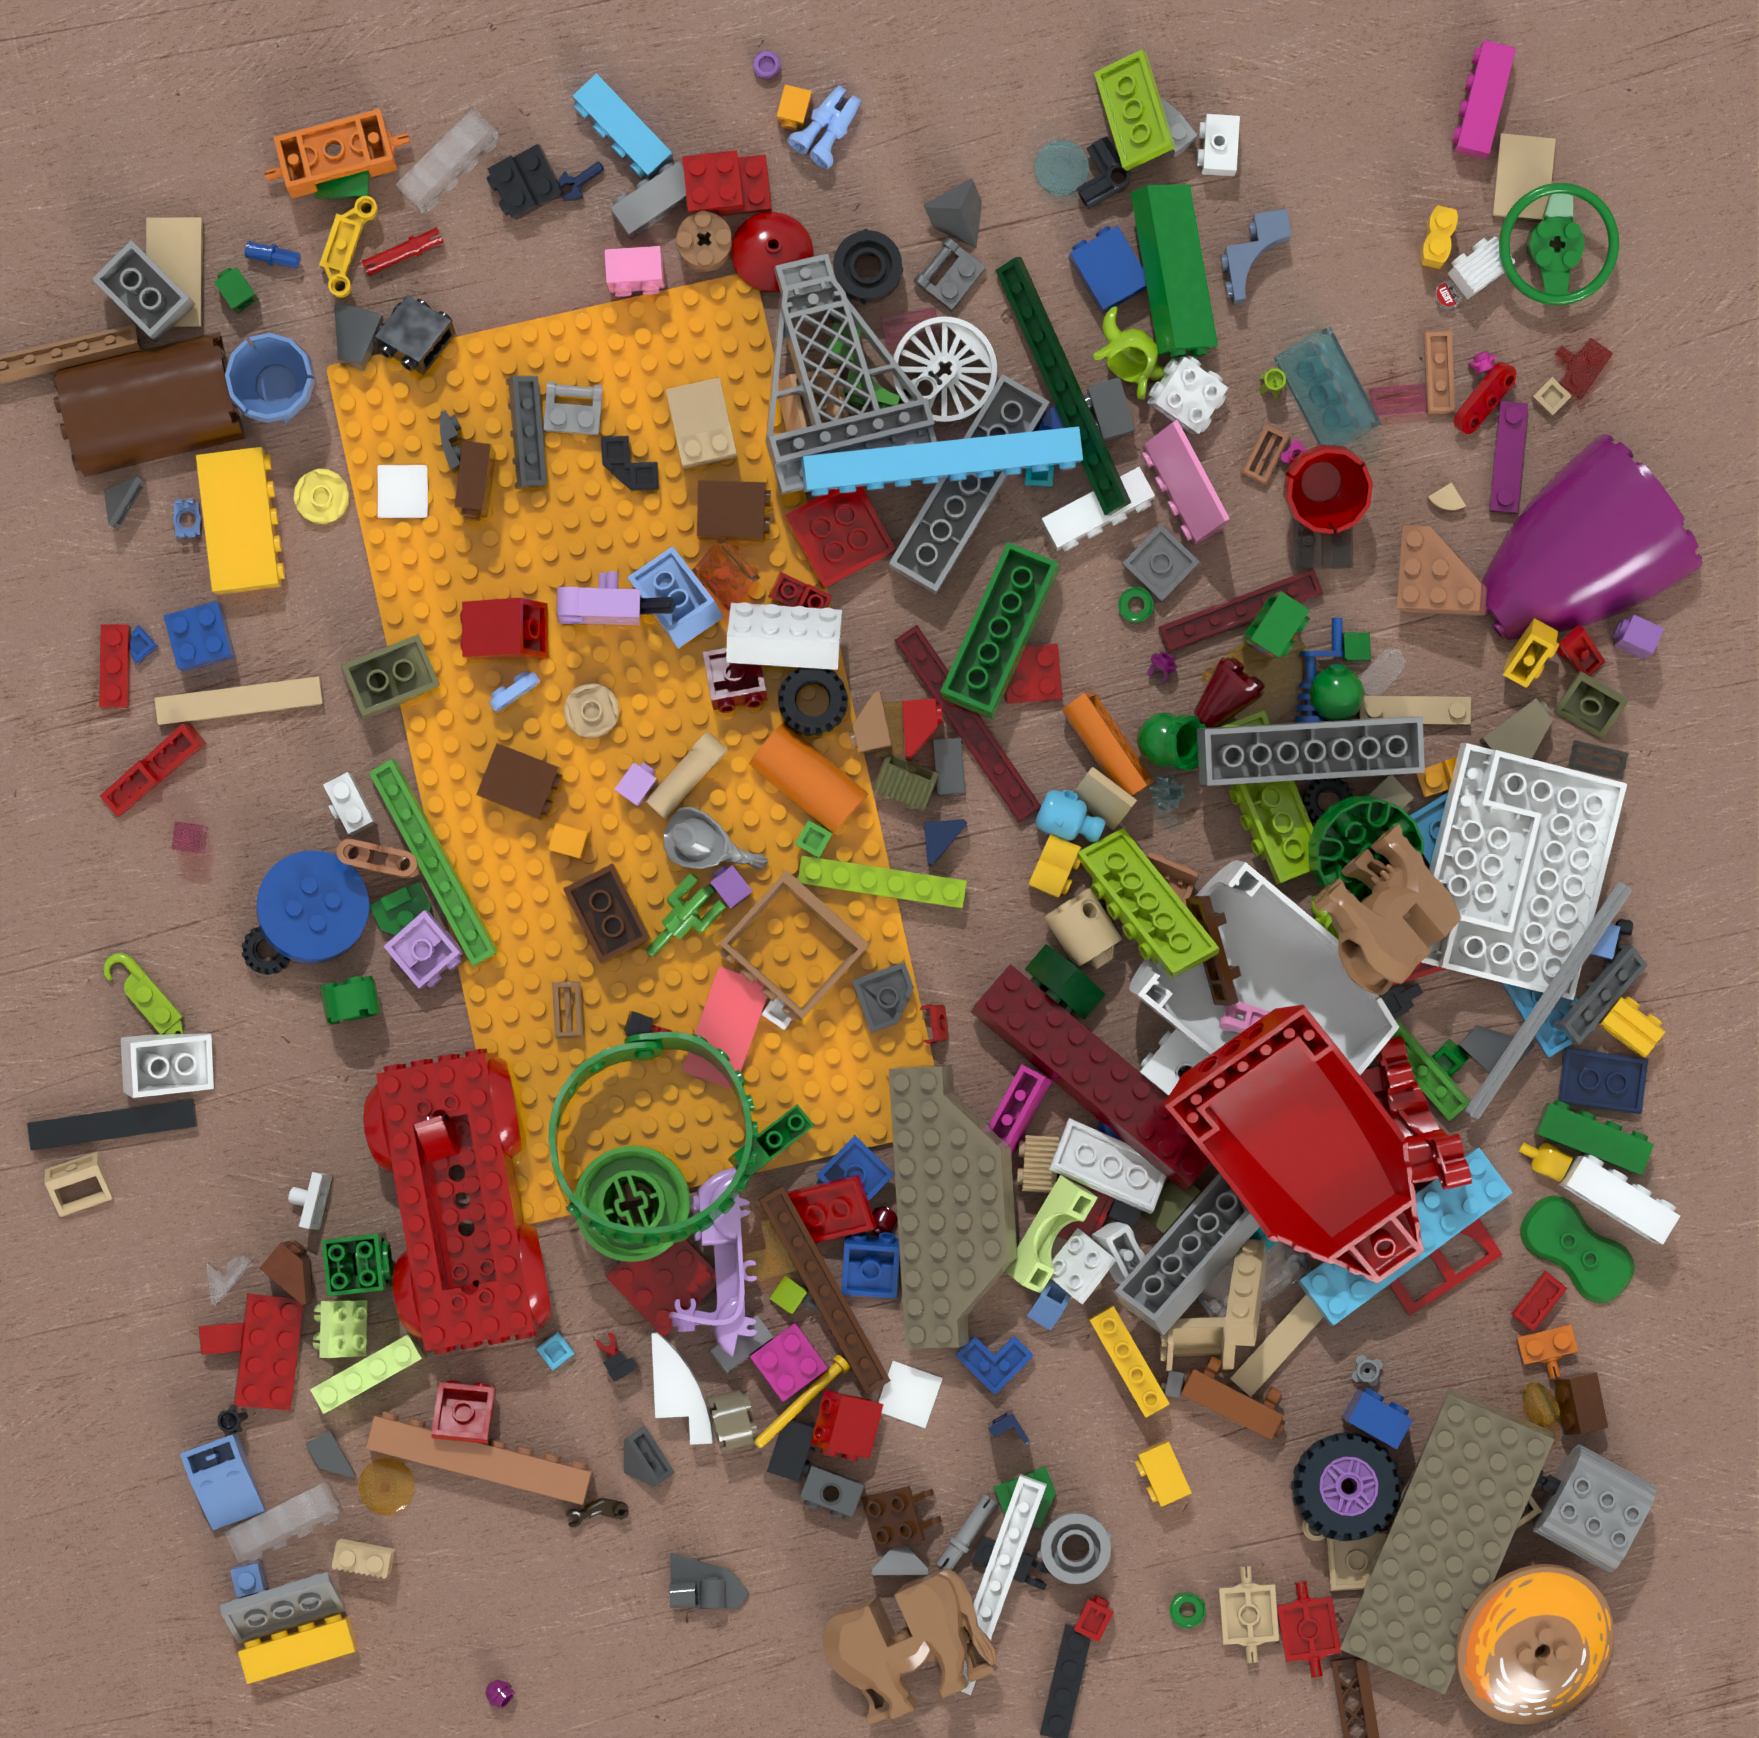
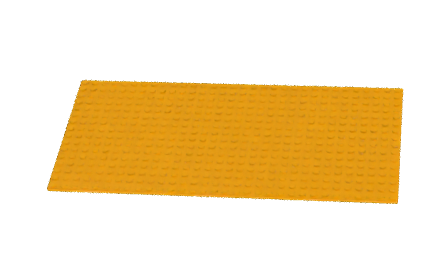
M738 274L662 290L655 295H640L453 337L424 375L415 370L414 372L408 371L401 365L400 361L395 358L388 359L382 354L372 355L365 371L342 363L332 364L327 367V376L386 644L390 646L419 634L440 686L401 704L400 707L423 812L499 951L477 966L471 965L464 952L460 956L463 961L458 965V971L475 1048H487V1053H496V1056L507 1062L522 1150L512 1157L523 1221L526 1224L571 1215L566 1209L568 1204L555 1178L548 1140L549 1122L555 1099L571 1073L584 1061L602 1050L624 1044L625 1038L629 1037L623 1035L630 1011L653 1018L652 1025L672 1030V1032L695 1034L719 966L740 973L742 970L735 962L729 964L719 954L722 951L718 948L719 943L786 870L798 880L802 856L818 858L799 848L795 843L808 820L818 826L820 825L749 765L750 760L763 743L785 722L778 706V692L782 681L788 677L792 670L795 671L798 667L762 665L768 701H762L763 704L757 708H748L746 705L735 706V710L732 712L721 713L719 709L713 710L703 656L705 651L727 648L731 603L746 602L749 604L785 606L768 597L779 572H783L805 584H810L828 593L827 588L822 589L783 517L785 514L806 504L807 499L804 489L782 495L779 491L765 443L774 353L760 291L746 284ZM511 376H538L542 430L544 428L547 381H555L558 385L583 387L603 385L599 436L545 432L543 430L547 486L515 489L514 483L517 482L516 466L513 465L512 458H515L513 437L510 436V431L513 429L511 410H508L510 392L509 386L506 385V379ZM720 377L738 458L684 470L666 389ZM556 395L555 403L593 406V398ZM776 399L774 435L787 432L779 399ZM445 410L449 416H456L462 430L458 431L461 439L452 443V446L457 444L462 451L463 441L491 444L496 452L488 517H480V521L463 519L464 516L459 514L454 507L459 471L453 473L441 442L440 415ZM629 436L630 463L658 462L659 490L631 492L602 465L601 437ZM378 465L427 466L428 510L426 518L378 517ZM698 481L765 482L766 490H771V506H765V517H770V534H764V541L698 539ZM673 546L715 600L723 616L721 620L680 648H677L653 614L640 615L639 625L558 623V616H556L557 588H598L600 573L616 571L618 572V589H634L627 577ZM525 598L548 603V658L471 659L462 657L460 647L462 638V623L460 620L462 602ZM840 649L838 670H829L837 673V676L844 683L848 697L846 714L843 716L842 722L829 733L825 732L820 736H806L800 732L799 734L869 793V795L835 835L831 836L820 858L890 869L864 753L859 754L858 748L852 749L849 732H854L853 723L856 720V715ZM527 670L528 673L535 672L540 679V683L510 705L495 713L489 705V702L492 700L490 695L502 686L507 689L515 683L513 679L523 671ZM596 683L605 686L613 692L619 703L620 714L617 724L608 734L600 738L589 739L579 736L570 729L565 720L564 705L567 697L573 689L582 684ZM806 685L797 694V707L807 716L821 715L829 706V695L820 685ZM709 731L729 749L728 752L714 768L706 773L671 814L664 819L645 800L683 760L701 736ZM496 743L558 766L561 769L559 774L563 775L562 782L557 791L553 789L549 799L553 801L551 810L547 817L542 816L541 821L476 795ZM644 762L656 771L653 776L658 781L642 804L637 807L616 792L615 788L633 763L640 766ZM693 807L711 816L726 831L730 840L738 848L750 853L764 855L768 859V864H766V867L758 870L747 864L741 865L730 862H720L718 865L704 869L683 867L670 860L663 848L667 824L679 808ZM555 823L590 833L583 859L580 860L549 851V845L545 844L549 828L554 829ZM613 863L652 940L604 964H600L563 888ZM726 865L729 868L733 865L753 891V894L731 910L716 891L700 908L698 913L700 918L719 899L727 905V908L704 932L699 933L692 927L680 939L673 936L654 957L650 956L646 952V948L666 928L662 924V920L673 909L667 903V897L690 872L698 877L699 880L681 898V900L686 902L701 888L704 889L708 884H711V881L715 879L712 874L720 867ZM804 885L870 945L802 1021L797 1018L794 1021L791 1020L787 1028L783 1030L761 1015L741 1070L746 1083L743 1086L745 1094H751L755 1111H751L752 1122L757 1121L759 1134L798 1104L814 1124V1127L756 1173L836 1155L854 1135L868 1148L893 1142L889 1069L904 1066L934 1065L930 1044L923 1041L929 1040L923 1012L920 1010V998L896 898ZM785 888L779 892L731 945L800 1008L806 1004L854 951ZM448 922L450 934H451L452 937L457 941V943L461 946V944H460L459 940L457 939V937H456V935H455V933H454V931H453L451 925H450L449 922ZM905 962L914 989L897 1024L871 1033L852 980ZM581 981L584 1037L555 1038L552 983ZM570 987L573 1032L577 1031L575 987ZM559 988L561 1032H566L564 988ZM767 998V1000H766V1003H765V1006H764V1008H763V1011L765 1010V1008L767 1007V1005H768L769 1002H770V1000H769L768 998ZM663 1050L661 1056L651 1060L621 1062L605 1068L590 1077L579 1087L569 1101L561 1119L557 1152L559 1166L568 1187L575 1194L577 1183L587 1166L601 1154L623 1146H644L664 1154L680 1169L688 1188L700 1186L720 1171L733 1168L728 1158L746 1143L745 1122L733 1089L683 1072L682 1069L688 1055V1051ZM638 1183L640 1191L645 1189L649 1195L652 1194L647 1186ZM624 1184L629 1200L622 1203L643 1199L641 1195L634 1197L630 1184ZM618 1192L615 1193L613 1205H615V1200L619 1199Z

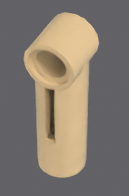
M707 731L693 745L683 760L649 795L645 802L666 819L706 773L717 765L729 749Z

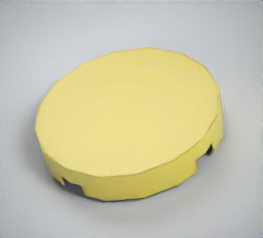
M329 469L312 470L303 475L295 486L294 502L297 510L305 519L313 523L328 524L334 522L345 513L349 505L350 494L347 484L337 473Z

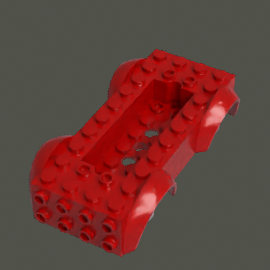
M487 1048L466 1051V1057L460 1058V1053L438 1056V1062L433 1063V1058L411 1061V1067L409 1068L406 1067V1063L384 1066V1072L376 1073L377 1084L367 1095L364 1104L363 1122L367 1144L378 1166L384 1171L394 1174L407 1250L399 1256L395 1263L393 1272V1295L397 1313L407 1332L422 1340L425 1351L433 1350L434 1355L456 1350L457 1345H461V1350L475 1348L483 1345L485 1340H488V1345L503 1343L510 1340V1336L515 1335L516 1340L531 1338L538 1335L537 1330L544 1328V1324L552 1316L537 1229L523 1221L512 1157L522 1150L509 1070L507 1062L496 1056V1053H487ZM428 1116H441L446 1124L456 1155L429 1163L414 1124L419 1123ZM460 1165L464 1168L465 1176L461 1181L451 1179L449 1171L452 1166ZM461 1192L466 1193L470 1198V1203L465 1209L458 1207L456 1204V1196ZM470 1220L474 1224L475 1230L471 1236H463L460 1233L459 1225L462 1221Z

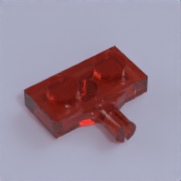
M1589 338L1582 349L1575 354L1561 345L1555 355L1568 364L1565 374L1558 383L1575 397L1582 399L1613 353L1593 338Z

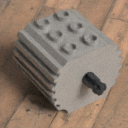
M1578 1444L1570 1451L1566 1459L1563 1460L1555 1477L1549 1474L1545 1478L1543 1476L1544 1471L1541 1470L1535 1486L1539 1482L1542 1483V1490L1546 1491L1539 1504L1542 1512L1535 1516L1532 1528L1535 1533L1610 1573L1619 1566L1651 1509L1656 1497V1486Z

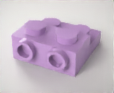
M428 910L420 913L383 946L419 989L426 986L431 989L442 980L440 974L446 968L451 971L463 961L460 957L464 953L463 948L448 931H444Z

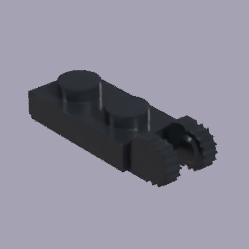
M982 1535L971 1562L987 1568L996 1540ZM1022 1552L1013 1580L1021 1583L1026 1582L1029 1585L1045 1590L1047 1584L1043 1580L1028 1576L1027 1573L1030 1566L1046 1574L1050 1573L1043 1562L1034 1559V1556Z

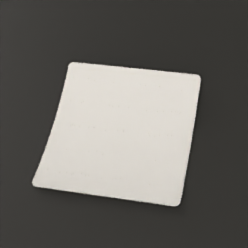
M378 465V517L426 518L428 510L427 466Z

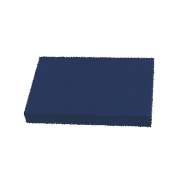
M1565 1047L1557 1100L1566 1104L1641 1114L1648 1059Z

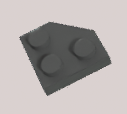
M905 962L852 980L871 1033L898 1023L914 989Z

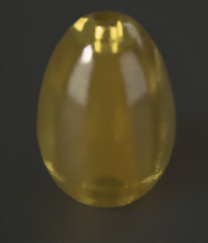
M1532 1382L1525 1386L1523 1390V1405L1529 1420L1543 1428L1557 1422L1560 1418V1408L1552 1393L1545 1386L1537 1382Z

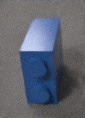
M1110 226L1101 229L1095 234L1097 238L1088 243L1086 240L1080 241L1072 247L1073 251L1069 255L1071 263L1101 314L1108 312L1112 307L1122 304L1147 289L1144 269L1118 226L1112 229Z

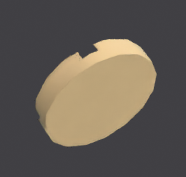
M596 683L582 684L573 689L564 705L565 720L570 729L579 736L589 739L600 738L608 734L617 724L620 714L619 703L613 692L605 686Z

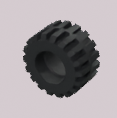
M798 667L797 670H792L781 683V688L778 692V706L781 716L798 733H803L806 736H820L825 732L829 733L842 722V718L847 711V691L842 679L833 670ZM817 684L827 691L829 706L821 715L807 716L797 707V694L806 685Z

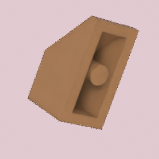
M875 691L853 723L854 732H849L852 749L858 748L859 754L892 747L880 691Z

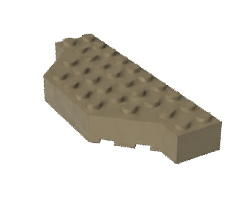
M952 1064L890 1068L889 1085L905 1349L958 1348L969 1344L967 1315L999 1280L1004 1271L1017 1259L1011 1146L1003 1138L998 1137L990 1129V1126L974 1111L972 1112L961 1101L962 1099L954 1093Z

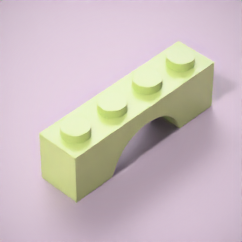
M1060 1175L1017 1247V1259L1004 1272L1021 1285L1041 1294L1055 1271L1051 1259V1251L1056 1236L1069 1223L1075 1221L1084 1222L1098 1197L1079 1183Z
M408 1334L310 1390L323 1414L421 1360L425 1355L415 1337Z

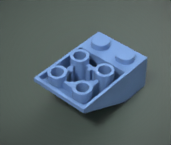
M238 1432L180 1453L188 1479L212 1530L266 1511Z

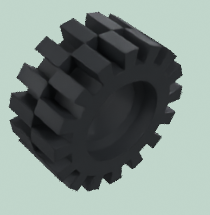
M1342 778L1316 779L1308 785L1303 794V804L1312 822L1316 823L1326 812L1318 805V796L1321 792L1325 790L1335 792L1339 802L1353 796L1354 793L1348 787L1349 784L1342 781Z
M259 927L251 929V932L246 934L244 937L245 941L241 946L243 948L241 953L246 965L253 971L272 975L280 973L281 970L289 966L288 963L292 960L280 953L272 960L266 961L260 958L257 948L259 943L265 938Z

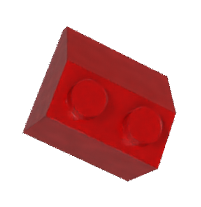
M936 699L902 701L905 755L908 761H911L937 732V724H942L943 722L942 705H936Z

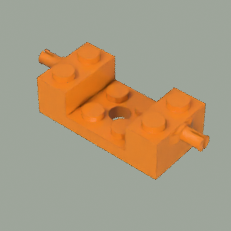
M376 109L273 137L280 166L264 170L267 182L283 177L291 198H296L317 192V184L367 170L371 177L397 171L395 147L411 144L408 132L392 136L387 129L381 109ZM332 144L341 146V152L336 156L327 154V149Z

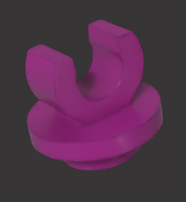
M1164 652L1153 654L1150 659L1152 664L1148 669L1147 675L1151 676L1154 670L1159 669L1163 672L1160 682L1164 683L1169 674L1177 669L1174 658Z

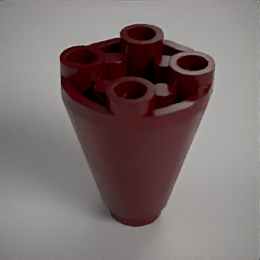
M1222 657L1194 710V715L1198 717L1197 719L1200 724H1205L1207 728L1219 727L1260 699L1264 694L1262 690L1265 688V684L1256 676L1250 677L1243 672L1245 666L1236 658Z

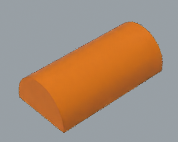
M1094 690L1083 693L1062 709V712L1107 778L1132 797L1155 782Z
M783 722L770 735L749 762V765L820 826L833 833L832 836L835 835L869 795V793L798 732L793 730L786 722Z

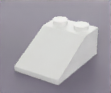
M210 1033L141 1035L121 1038L123 1092L130 1097L137 1098L214 1089L212 1038Z

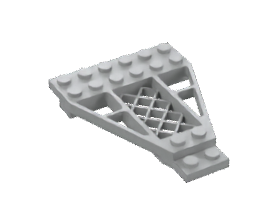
M828 253L776 265L774 272L781 297L779 299L765 443L780 494L804 489L800 460L803 456L937 442L933 429L935 423L928 399L921 395L847 299L844 289L835 279ZM829 314L843 322L838 333L823 325ZM824 316L821 323L813 319ZM802 321L817 328L812 339L797 331ZM798 322L796 327L793 328L792 323ZM855 324L887 365L873 369L867 368ZM843 328H845L847 338L840 335ZM820 330L834 338L828 349L814 341ZM785 339L799 386L778 391L782 340ZM797 339L808 345L802 355ZM837 340L851 348L845 359L831 351ZM810 346L825 354L819 365L805 358ZM851 354L853 355L855 365L848 361ZM827 356L842 364L836 375L822 368ZM805 365L815 370L810 382ZM844 366L858 374L853 385L839 378ZM892 371L914 401L880 409L870 376ZM818 373L832 380L827 392L812 384ZM859 380L861 382L863 391L856 388V385L858 384ZM835 383L849 390L844 402L829 394ZM813 392L823 397L818 408L816 406ZM852 393L866 400L861 412L847 404ZM796 394L802 395L811 426L774 435L776 399ZM826 399L840 407L835 418L820 410ZM868 406L869 412L864 413L865 409ZM843 409L854 415L838 419ZM820 417L828 422L821 423Z

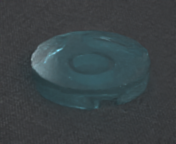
M1067 140L1052 141L1045 145L1037 154L1034 165L1035 177L1048 193L1058 196L1070 195L1086 182L1089 172L1088 157L1084 150L1074 142Z

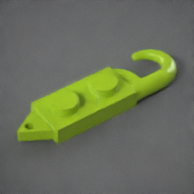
M116 953L108 957L103 967L106 979L108 981L112 980L110 968L114 963L120 962L129 970L131 974L124 983L125 994L160 1035L177 1034V1031L184 1034L182 1025L183 1015L136 961L124 953Z

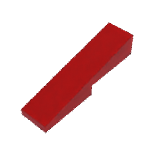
M190 723L181 724L143 760L137 761L100 795L101 799L117 817H120L207 743Z

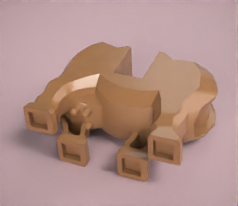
M1399 823L1384 832L1371 846L1375 852L1385 856L1391 865H1385L1374 859L1372 853L1367 849L1353 858L1341 870L1345 876L1357 878L1365 883L1372 891L1371 895L1364 898L1360 903L1346 889L1344 882L1338 878L1326 886L1312 900L1315 903L1314 906L1319 911H1328L1331 916L1333 926L1339 935L1338 954L1348 977L1362 989L1377 995H1383L1389 991L1393 982L1403 983L1411 975L1415 967L1431 953L1429 947L1445 938L1448 932L1461 920L1460 912L1451 894L1425 866L1421 853L1411 846L1407 838L1402 836V829Z
M940 1569L901 1586L894 1596L908 1626L897 1631V1635H895L878 1595L861 1604L834 1613L832 1618L828 1619L823 1638L826 1661L847 1682L859 1688L869 1702V1712L866 1718L868 1725L887 1717L890 1720L913 1711L918 1706L916 1700L911 1696V1690L903 1680V1675L916 1671L926 1662L938 1663L942 1671V1682L938 1692L941 1699L967 1687L968 1682L963 1674L964 1659L967 1662V1676L970 1682L992 1674L998 1668L995 1664V1647L978 1626L971 1595L956 1572L950 1569Z

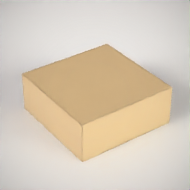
M1552 377L1532 399L1552 417L1572 395Z

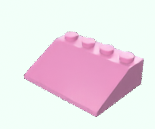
M1176 420L1146 442L1143 447L1145 452L1141 454L1147 467L1153 466L1157 477L1154 479L1161 492L1166 491L1170 498L1167 504L1173 516L1179 515L1183 523L1180 529L1187 541L1192 540L1193 544L1196 545L1223 531L1230 518L1181 425Z

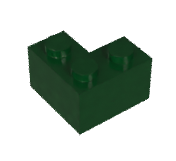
M1047 944L1043 946L1025 968L1032 976L1030 981L1042 991L1047 988L1048 990L1045 993L1056 1003L1062 1001L1063 1003L1060 1006L1072 1016L1076 1013L1085 1020L1106 995L1079 968Z

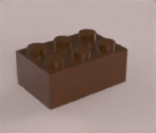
M613 863L563 888L600 964H604L652 940Z

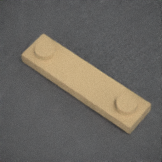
M1365 696L1363 705L1359 710V719L1420 716L1423 717V725H1471V697Z

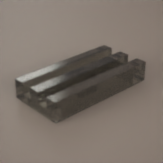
M1574 740L1567 768L1623 780V772L1629 753ZM1581 748L1619 757L1620 762L1580 753L1577 750ZM1575 758L1616 767L1618 770L1616 773L1574 762Z

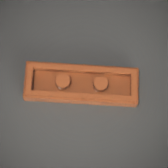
M1452 330L1424 331L1427 415L1455 414Z

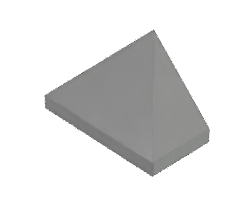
M903 1545L890 1548L872 1566V1575H928V1565L909 1546Z

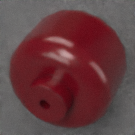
M876 1207L872 1214L877 1226L872 1230V1233L877 1236L884 1232L893 1233L898 1224L897 1214L887 1207Z

